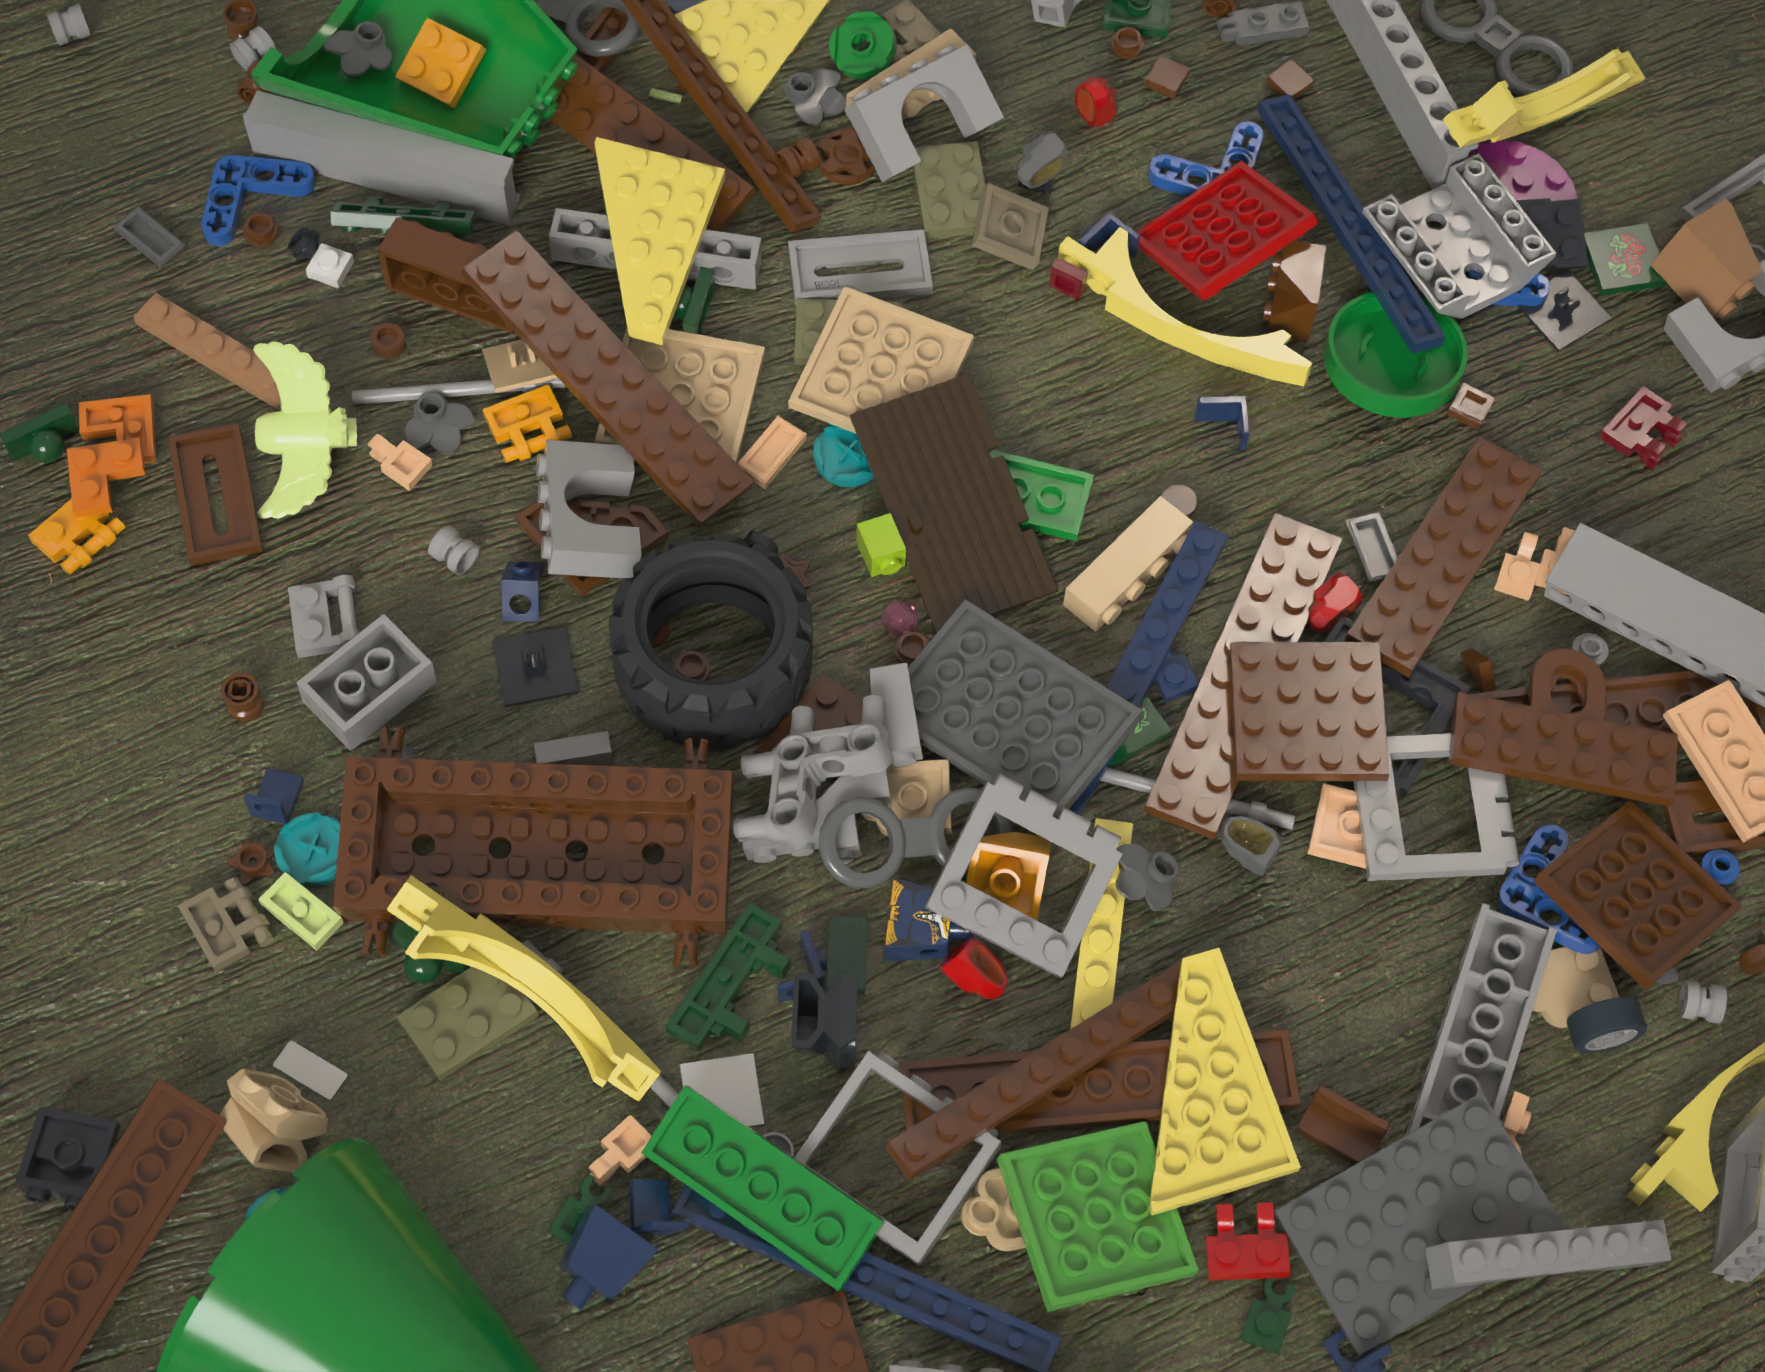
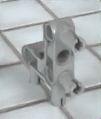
M877 695L864 697L862 701L861 723L858 725L813 731L815 719L813 710L807 706H797L792 709L790 734L781 740L773 751L743 755L741 768L747 779L772 775L768 811L763 815L735 818L733 829L738 841L744 842L746 840L769 838L774 842L784 841L790 847L804 846L811 840L815 832L818 810L815 807L816 789L821 782L829 777L850 774L852 777H858L885 770L890 765L893 756L888 746L889 734L884 726L886 707L884 699Z

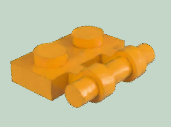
M549 384L483 409L484 418L496 443L500 444L510 439L513 446L501 450L506 463L516 459L523 461L531 458L532 453L545 449L546 440L566 441L573 438L568 425L555 429L552 424L562 420L563 414ZM541 429L542 435L525 441L523 434Z
M70 499L28 536L31 542L55 564L67 554L69 557L60 566L67 574L71 575L79 567L85 568L91 563V557L101 548L111 546L117 540L116 536L125 529V526L117 517L107 525H104L103 523L110 518L109 513L76 518L72 509V499ZM90 534H93V535H94L92 538H90V539H89L86 543H84L82 546H79V545H78V544L81 543L85 538H87Z

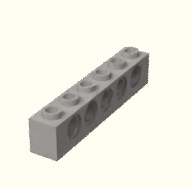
M556 208L549 233L552 260L616 269L607 215ZM705 230L687 280L696 281L700 267L713 269L714 284L756 290L762 262L761 238Z

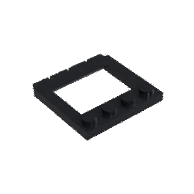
M1341 615L1325 642H1345L1347 633L1355 622ZM1423 659L1419 661L1410 677L1381 662L1382 682L1434 711L1420 735L1444 734L1452 721L1455 696L1458 692L1468 694L1471 686ZM1428 758L1405 759L1399 769L1392 765L1396 795L1398 793L1404 796L1407 795Z

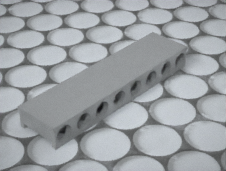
M1327 0L1430 187L1433 190L1445 184L1450 167L1466 160L1469 151L1476 149L1478 143L1460 148L1450 135V131L1443 118L1448 115V111L1458 110V107L1397 0Z
M258 90L247 112L243 115L254 157L305 162L311 166L316 174L431 205H436L438 201L452 202L451 209L475 211L476 217L509 226L512 223L511 218L520 199V194L515 193L511 170L514 165L513 158Z
M1582 523L1578 525L1546 579L1545 597L1717 684L1730 680L1739 695L1765 707V696L1758 692L1765 693L1764 613ZM1556 589H1559V590L1565 592V593H1566L1567 595H1569L1570 597L1565 596V595H1562V594L1559 593ZM1589 606H1593V607L1597 608V609L1600 610L1602 613H1599V612L1594 611V610L1591 609ZM1622 622L1629 624L1636 630L1626 627ZM1655 639L1660 640V641L1666 643V644H1667L1668 646H1670V647H1667V646H1664V645L1660 644V643L1657 642ZM1689 656L1700 660L1703 664L1692 660ZM1723 673L1734 677L1737 681L1729 679Z
M1482 903L1479 911L1476 913L1405 1136L1482 1092L1499 1119L1557 929L1549 927L1548 930L1490 910V905Z

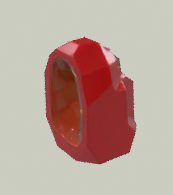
M1098 77L1088 78L1076 88L1074 103L1079 116L1089 126L1099 128L1113 120L1117 110V90L1111 87L1106 79Z
M1337 573L1314 590V601L1308 609L1309 625L1319 634L1327 633L1333 629L1341 615L1349 618L1360 607L1363 600L1361 591L1347 575Z
M969 937L954 948L939 966L944 975L948 976L962 991L975 993L984 999H997L1004 993L1008 984V977L1001 962L983 943L972 937Z

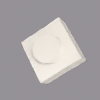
M321 243L306 268L307 277L339 289L354 263L353 255Z

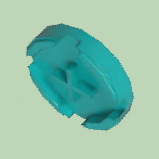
M830 424L823 429V433L819 437L817 436L814 442L813 462L817 472L826 481L840 487H856L866 484L874 478L855 433Z
M310 812L296 816L286 823L279 832L280 836L274 846V854L279 870L283 874L286 872L305 887H318L336 879L340 821L333 817L322 816L321 813Z

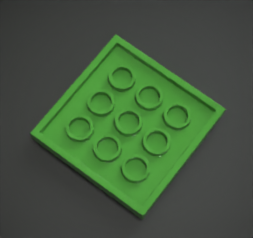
M1146 1121L1002 1153L997 1158L1047 1312L1191 1277L1199 1271L1177 1208L1151 1216L1149 1202L1156 1148Z

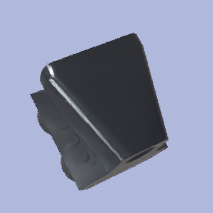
M799 972L794 978L793 1050L798 1054L824 1055L838 1074L847 1068L855 1067L858 980H851L842 973L825 994L813 974Z

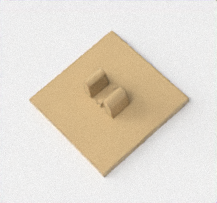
M523 340L482 349L495 393L558 378Z

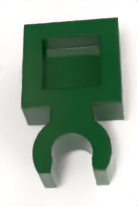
M591 1175L585 1176L578 1187L580 1196L578 1200L571 1196H566L546 1232L568 1245L587 1205L604 1203L610 1197L612 1188L604 1186L601 1193L595 1197L589 1192V1185L594 1177Z
M1267 1278L1262 1288L1265 1302L1254 1298L1239 1340L1278 1355L1293 1314L1283 1310L1282 1307L1291 1301L1295 1292V1285L1290 1283L1284 1295H1277L1272 1290L1274 1278Z

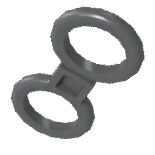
M539 0L536 3L557 27L565 30L566 37L582 54L596 57L613 55L626 49L635 41L641 30V26L622 0ZM599 8H618L628 15V23L625 29L611 39L602 41L589 40L579 32L582 20L590 12Z
M1421 0L1420 13L1423 22L1433 34L1450 42L1477 43L1496 58L1495 69L1499 81H1506L1509 85V91L1519 97L1542 90L1573 75L1574 65L1570 54L1558 42L1545 36L1533 34L1521 36L1522 33L1498 15L1495 0H1476L1482 7L1484 17L1480 23L1466 28L1453 27L1443 22L1437 16L1434 8L1437 0ZM1520 51H1542L1551 56L1557 63L1560 71L1559 76L1555 81L1546 85L1527 84L1518 79L1512 72L1510 59Z
M964 787L951 791L936 803L930 817L900 820L890 807L876 799L855 797L842 801L827 814L820 828L818 848L823 864L835 879L849 887L864 889L884 884L898 871L904 858L933 855L940 865L944 867L951 853L944 838L945 821L949 813L958 805L963 803L975 804L982 789ZM994 812L992 818L996 828V835L1013 832L1011 821ZM856 813L870 814L879 819L886 828L889 837V851L884 862L874 871L867 873L855 872L846 867L839 858L835 846L836 833L841 823L850 815ZM969 865L963 877H967Z

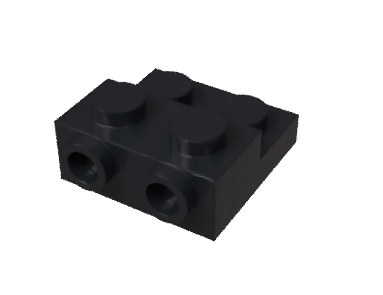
M1551 198L1516 201L1556 252V256L1540 272L1584 269L1588 266L1580 199L1551 201Z
M40 1106L15 1184L22 1192L26 1193L25 1198L29 1201L49 1204L50 1198L65 1200L64 1206L73 1210L114 1147L121 1125L115 1120Z

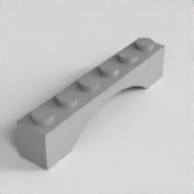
M1664 1220L1454 1241L1425 1248L1432 1290L1561 1273L1643 1267L1671 1261Z

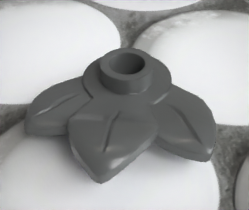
M362 22L357 25L354 31H338L324 45L325 51L342 56L341 70L346 76H361L371 66L377 70L385 71L392 61L391 51L385 45V34L381 27L374 22Z
M819 69L811 74L798 72L793 74L785 84V95L789 101L794 103L796 115L808 124L820 125L823 115L835 116L844 112L846 108V99L835 89L841 79V74L835 71Z
M437 393L423 394L415 403V416L406 425V441L417 450L430 444L434 450L441 454L453 455L461 445L459 429L472 426L475 423L471 411L461 403H448L445 398ZM429 410H437L434 414H426Z
M1138 844L1118 846L1116 850L1122 853L1119 862L1124 870L1119 873L1116 879L1117 891L1129 900L1145 898L1153 911H1160L1166 908L1173 898L1171 885L1175 882L1178 874L1176 860L1166 852L1149 853Z

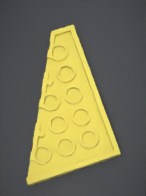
M706 0L675 14V16L745 112L748 113L831 0Z
M596 137L594 142L628 336L663 345L725 180V169Z
M1220 948L1182 958L1180 964L1149 1202L1151 1216L1298 1172L1301 1168Z

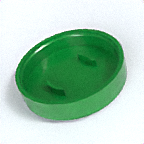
M1373 292L1363 294L1341 307L1332 320L1323 353L1326 372L1333 385L1344 397L1367 411L1398 418L1416 417L1431 413L1445 405L1453 397L1467 364V342L1457 322L1452 316L1438 314L1431 303L1421 297L1445 334V339L1441 346L1411 354Z

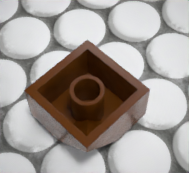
M1292 241L1282 248L1281 253L1277 252L1274 255L1266 292L1272 293V300L1265 301L1262 321H1268L1267 334L1284 330L1291 335L1290 339L1308 342L1319 302L1326 251L1325 245Z

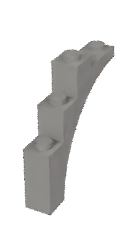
M907 663L871 668V695L882 697L886 703L884 726L889 734L888 746L893 756L890 764H893L895 767L910 766L916 762L915 760L923 759L908 665ZM887 769L879 773L852 777L851 774L840 776L823 796L815 801V807L818 810L814 835L808 843L796 848L787 846L784 841L774 842L769 838L746 840L742 842L747 861L754 860L757 863H766L775 860L778 855L791 853L792 856L802 857L812 854L815 849H819L820 828L827 814L842 801L855 797L872 798L892 808ZM862 813L863 815H866V816H872V815H870V814ZM855 814L846 818L836 833V850L844 864L852 862L855 857L862 856Z

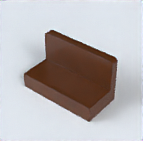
M1319 1086L1295 1133L1347 1162L1356 1165L1375 1154L1390 1124L1327 1088Z

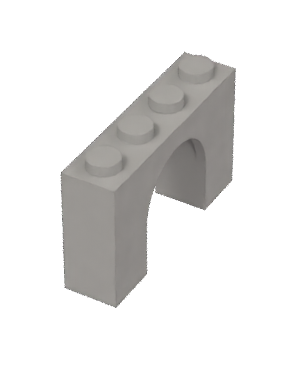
M952 44L935 53L938 60L928 64L925 58L908 67L910 74L900 78L899 74L896 73L881 81L882 88L873 93L869 87L852 96L854 103L845 108V111L882 182L921 162L902 121L903 102L911 90L924 89L941 97L948 105L964 138L1004 118L968 45L956 50Z
M1765 260L1759 262L1762 272L1753 282L1765 297ZM1698 297L1668 314L1664 326L1665 332L1710 393L1721 387L1724 390L1729 389L1741 380L1742 375L1751 370L1753 373H1757L1765 368V336L1755 339H1744L1727 333L1718 325Z
M546 440L544 454H538L536 475L542 476L543 481H539L538 503H544V509L540 511L539 529L546 531V536L542 537L541 558L547 559L548 574L611 578L633 577V566L641 560L642 556L639 527L590 523L574 514L566 503L570 499L584 494L629 496L635 473L634 459L621 445Z

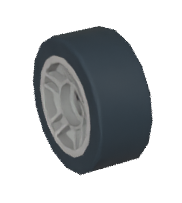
M1633 997L1611 998L1590 1004L1573 1012L1566 1022L1574 1048L1580 1053H1595L1618 1048L1640 1038L1647 1030L1639 1002Z

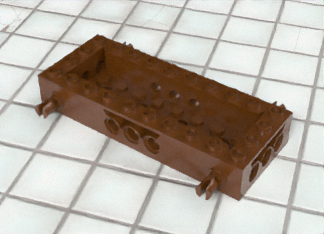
M387 727L380 728L379 757L346 756L333 908L342 917L343 921H365L362 955L371 956L376 939L377 953L380 957L387 956L388 923L402 921L389 912L387 908L410 875L474 919L481 913L497 926L675 933L673 966L681 968L685 949H688L690 968L698 967V934L727 935L734 783L732 770H707L709 741L701 738L696 757L693 752L692 738L685 739L684 769L402 758L405 730L398 727L395 728L391 745L390 733ZM421 838H430L435 842L433 852L427 856H419L414 853V845ZM500 840L509 842L512 849L506 858L496 859L491 856L490 849L495 842ZM575 843L584 844L588 848L586 858L579 862L571 861L566 856L568 848ZM650 846H658L663 849L665 856L660 863L651 865L643 860L644 851Z

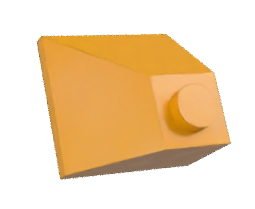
M1020 832L982 837L969 863L966 884L1037 920L1051 841L1041 836Z

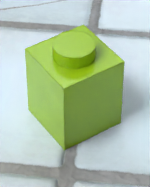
M891 513L857 524L856 543L871 577L880 574L890 575L905 566L906 547Z

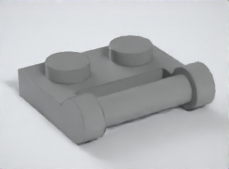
M340 575L330 581L288 587L295 649L298 658L336 652L361 632L357 630L352 594L355 591L353 576ZM338 596L343 632L340 635L333 636L328 598Z

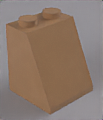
M1727 198L1686 222L1651 264L1655 271L1686 304L1698 297L1714 319L1719 317L1721 320L1726 319L1737 309L1738 306L1735 304L1737 299L1742 300L1756 287L1753 281L1762 272L1737 214Z

